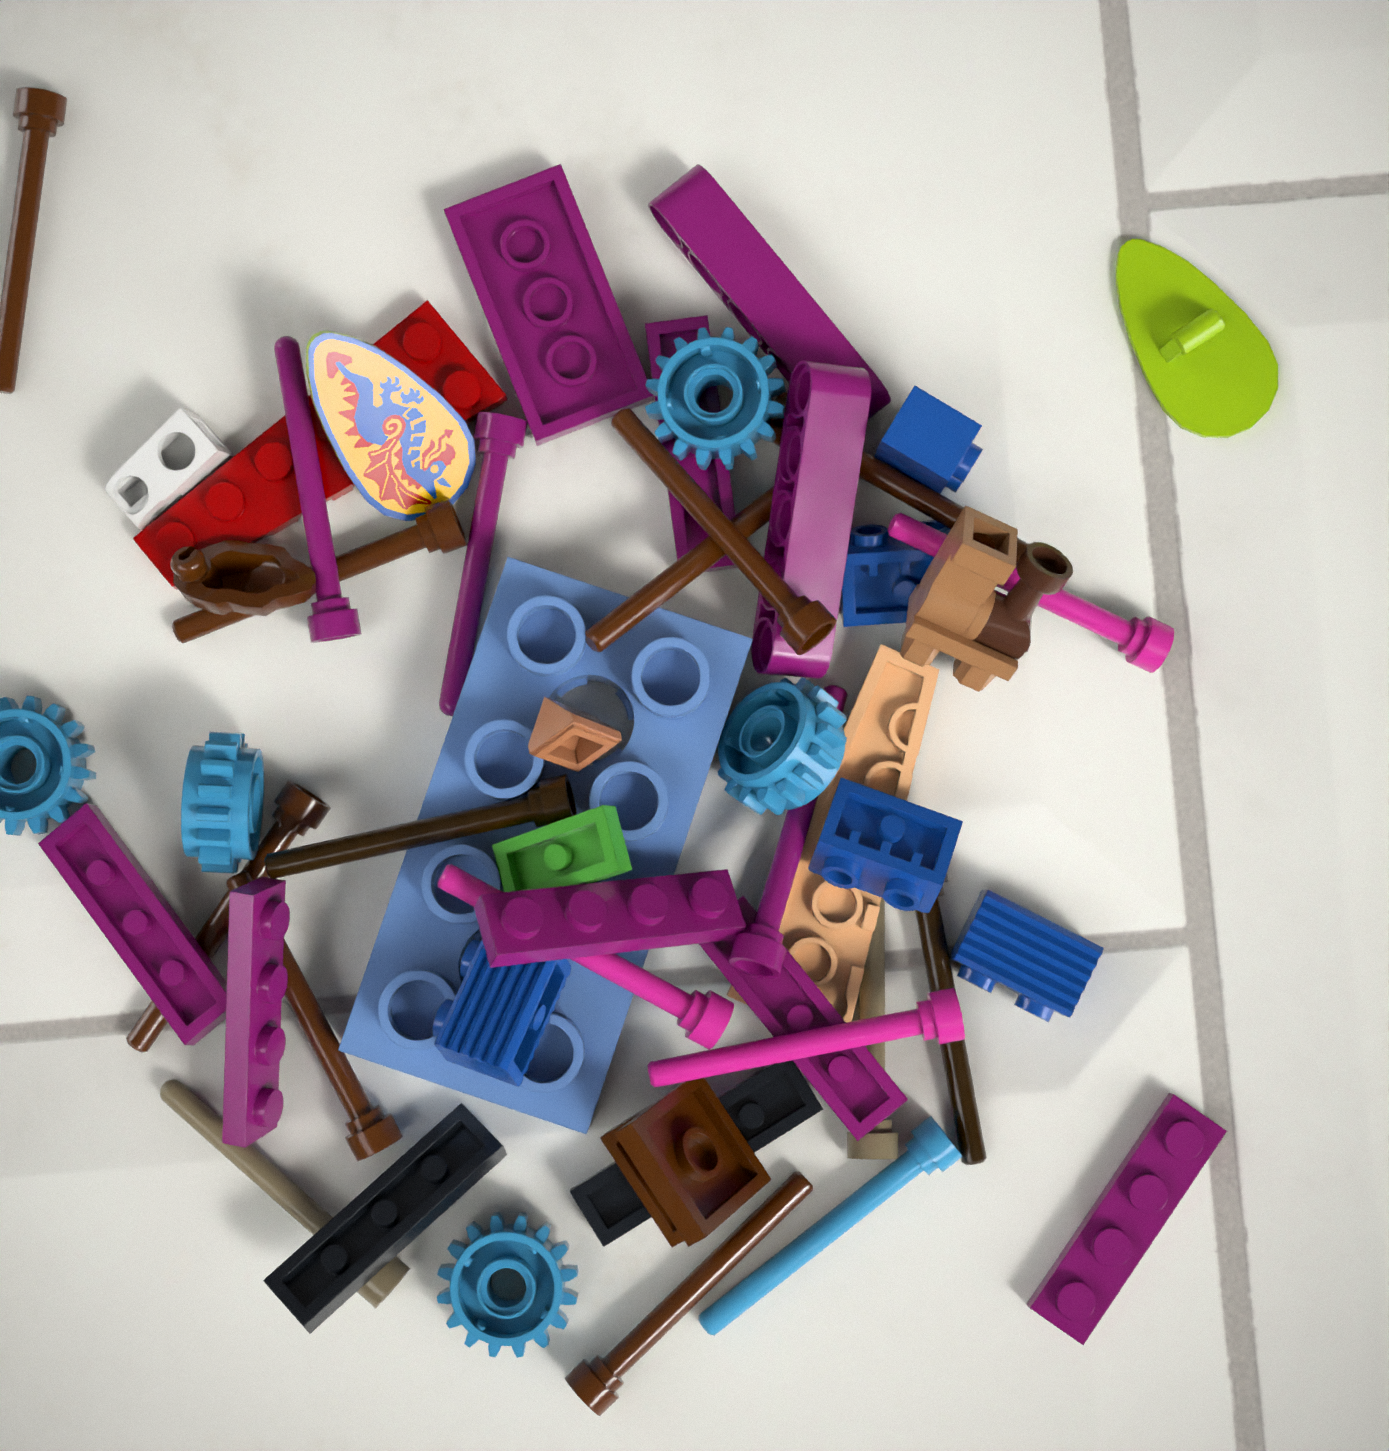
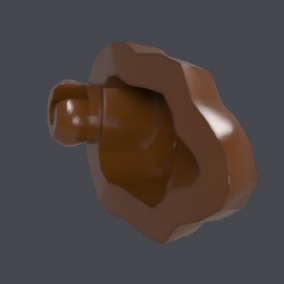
M225 540L201 550L194 549L192 546L180 548L174 553L170 561L171 569L174 572L173 583L184 598L198 608L219 615H225L234 611L243 614L267 616L275 610L286 609L305 603L315 594V572L306 564L292 558L285 547L248 543L240 540Z

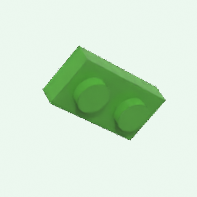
M601 805L492 845L504 892L596 883L632 870L616 806Z

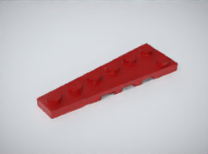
M428 300L372 344L404 364L435 389L465 420L467 425L477 419L478 412H490L508 400L504 391ZM310 394L308 398L326 502L331 499L334 501L354 490L353 487L355 485L343 469L322 427ZM285 415L132 538L174 589L178 590L173 583L174 572L171 569L170 561L174 553L180 548L192 546L194 549L201 550L225 540L257 543V541L264 537L273 536L299 521L298 518L302 516Z

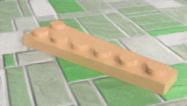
M882 644L876 652L843 730L847 740L842 763L831 783L818 796L779 932L784 936L782 944L846 1023L852 1022L882 897L857 888L845 889L836 887L824 880L821 875L809 871L808 867L841 777L907 801L916 758L919 754L939 674V669L930 665L921 667L903 659L900 652ZM731 985L727 996L747 1005Z

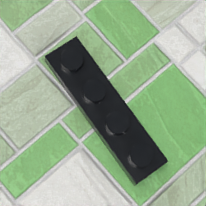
M793 1060L767 1065L718 1096V1099L754 1153L823 1110ZM615 1161L570 1189L572 1197L603 1247L651 1218V1215Z
M462 1103L459 1104L263 1280L264 1283L306 1331L311 1334L507 1156L504 1146Z

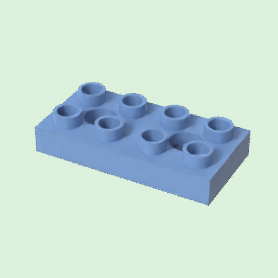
M507 557L417 820L528 796L529 789L539 787L541 779L567 774L573 790L577 814L601 805L616 806L632 870L599 882L674 875L753 639L659 607L605 650L595 652L586 643V630L629 597ZM587 682H601L617 689L618 691L615 694L624 704L628 720H634L632 735L623 750L618 748L608 757L593 761V765H587L579 772L529 754L528 743L544 697L556 700L558 696L562 698L568 691L579 686L588 685ZM534 822L408 849L338 1051L587 1134L634 996L628 990L571 959H567L571 965L570 975L566 978L565 987L560 993V999L556 1001L555 1010L550 1014V1020L545 1026L544 1035L539 1040V1046L534 1050V1057L529 1062L528 1071L524 1074L523 1083L519 1087L449 1062L434 1045L437 1038L433 1035V1023L436 1013L446 999H455L464 979L460 974L464 952L472 940H480L482 938L474 907L438 888V879L445 867L453 864L504 892L492 845L541 827H536ZM649 949L616 954L643 968Z

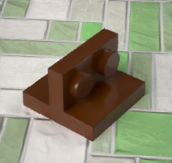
M705 1078L679 1083L656 1102L624 1120L600 1137L672 1248L683 1241L690 1247L706 1238L772 1180Z

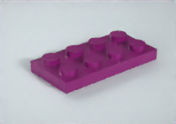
M561 164L443 209L537 446L613 417L621 409H633L654 401V395L646 388L647 377Z

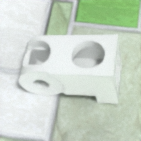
M179 408L114 473L106 484L105 491L139 530H142L176 504L182 496L184 497L211 472L218 470L235 455L198 414Z

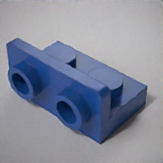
M935 520L922 521V523L947 535L951 530ZM867 524L852 528L841 592V619L843 627L906 623L909 596L917 584H920L934 557L890 537L888 528L885 526Z
M841 777L808 869L815 874L821 875L824 880L836 887L845 889L857 888L882 897L886 903L900 910H917L929 913L943 886L963 821Z

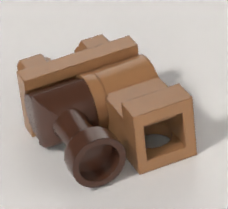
M965 505L926 570L920 584H917L909 596L906 627L901 639V657L923 667L931 665L939 651L956 658L953 664V676L960 684L978 692L982 691L996 676L1009 681L1018 669L1017 660L1025 652H1028L1031 643L1033 612L1043 594L1054 595L1062 590L1073 574L1072 564L1055 547L1042 542H1033L1027 546L1016 565L1018 529ZM973 533L986 534L992 538L995 548H990L973 540ZM1014 569H1017L1020 579L1007 595L994 590L997 584L1003 586Z

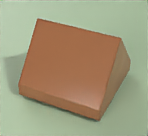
M544 697L528 743L529 754L579 772L622 741L620 731L595 716Z

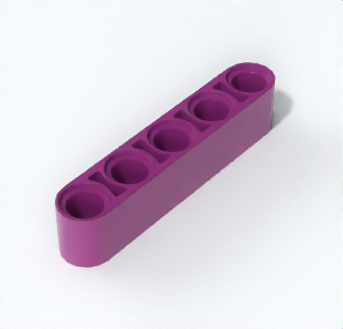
M699 164L694 166L648 203L653 217L750 337L752 336L757 339L759 347L766 356L773 355L777 364L776 368L788 383H790L795 366L799 361L803 360L860 367L868 372L871 381L868 420L891 402L887 389L874 371L703 166Z
M803 360L799 361L795 366L788 387L764 559L798 597L806 595L811 601L819 600L837 620L871 400V381L868 372L864 368ZM759 592L751 644L754 670L758 674L822 678L830 666L836 625L830 634L816 647L803 655H797L780 636L782 627L776 621L779 614Z

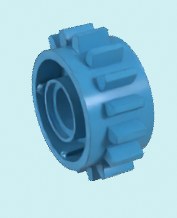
M704 327L698 330V340L689 344L680 337L676 338L674 343L677 352L670 359L658 355L655 361L662 371L660 379H647L646 381L647 390L657 396L658 401L645 406V409L650 419L665 420L654 433L661 443L670 441L673 438L677 440L672 451L675 458L681 461L692 452L696 454L699 469L706 470L711 459H721L726 470L733 469L735 456L744 453L752 461L758 458L754 445L760 439L774 442L776 435L769 424L771 419L784 418L785 407L773 401L772 397L786 392L783 379L767 378L777 367L776 360L772 354L763 356L760 359L756 357L759 348L757 339L751 336L743 344L735 342L732 328L726 327L721 338L710 337ZM722 385L729 388L733 392V398L725 410L718 413H709L699 407L700 397L709 387Z
M801 677L796 685L787 678H783L780 682L766 684L747 695L730 714L719 740L718 757L721 768L717 772L718 776L728 783L724 790L740 803L760 815L766 809H769L776 815H781L784 810L801 807L815 799L835 777L845 752L847 737H845L842 725L847 719L846 715L836 708L839 702L819 685L815 686L803 677Z
M26 696L22 709H19L14 699L8 697L0 698V823L5 819V831L8 835L21 836L26 822H28L33 834L48 833L47 819L53 818L57 822L63 823L70 817L67 808L73 802L86 804L89 798L81 791L84 780L96 779L97 774L86 768V757L96 752L95 747L89 744H81L77 738L85 728L82 722L73 720L65 724L62 723L66 708L55 703L51 704L42 714V701L34 696ZM24 749H29L36 758V770L28 781L20 784L13 777L11 764L17 753Z
M210 732L209 741H205V746L193 745L188 754L181 804L182 844L187 857H198L199 864H202V872L237 873L238 863H241L242 859L254 860L259 847L264 807L263 755L261 749L248 748V743H245V734Z
M495 1212L491 1216L490 1228L483 1230L475 1221L468 1224L466 1227L468 1238L470 1239L468 1245L453 1239L448 1246V1251L458 1261L456 1264L446 1263L440 1265L437 1275L450 1281V1287L439 1292L437 1301L441 1304H452L454 1312L450 1315L446 1324L449 1329L462 1324L468 1331L464 1344L469 1348L478 1340L489 1343L488 1351L490 1357L496 1358L501 1346H512L516 1357H523L526 1342L532 1339L542 1348L549 1345L550 1337L547 1328L550 1324L563 1330L567 1326L569 1319L559 1307L560 1304H576L578 1292L565 1287V1282L577 1277L579 1270L578 1265H563L561 1258L569 1250L570 1245L567 1240L553 1245L548 1239L552 1225L547 1221L535 1230L528 1227V1217L525 1212H520L514 1224H505L501 1213ZM503 1268L514 1269L523 1276L526 1283V1292L516 1299H503L494 1292L491 1286V1275Z

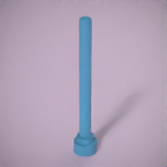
M929 1116L911 1131L914 1137L905 1144L908 1150L898 1159L889 1164L700 1313L698 1320L704 1330L709 1335L715 1336L920 1173L925 1171L930 1175L937 1168L944 1172L963 1157L934 1118Z

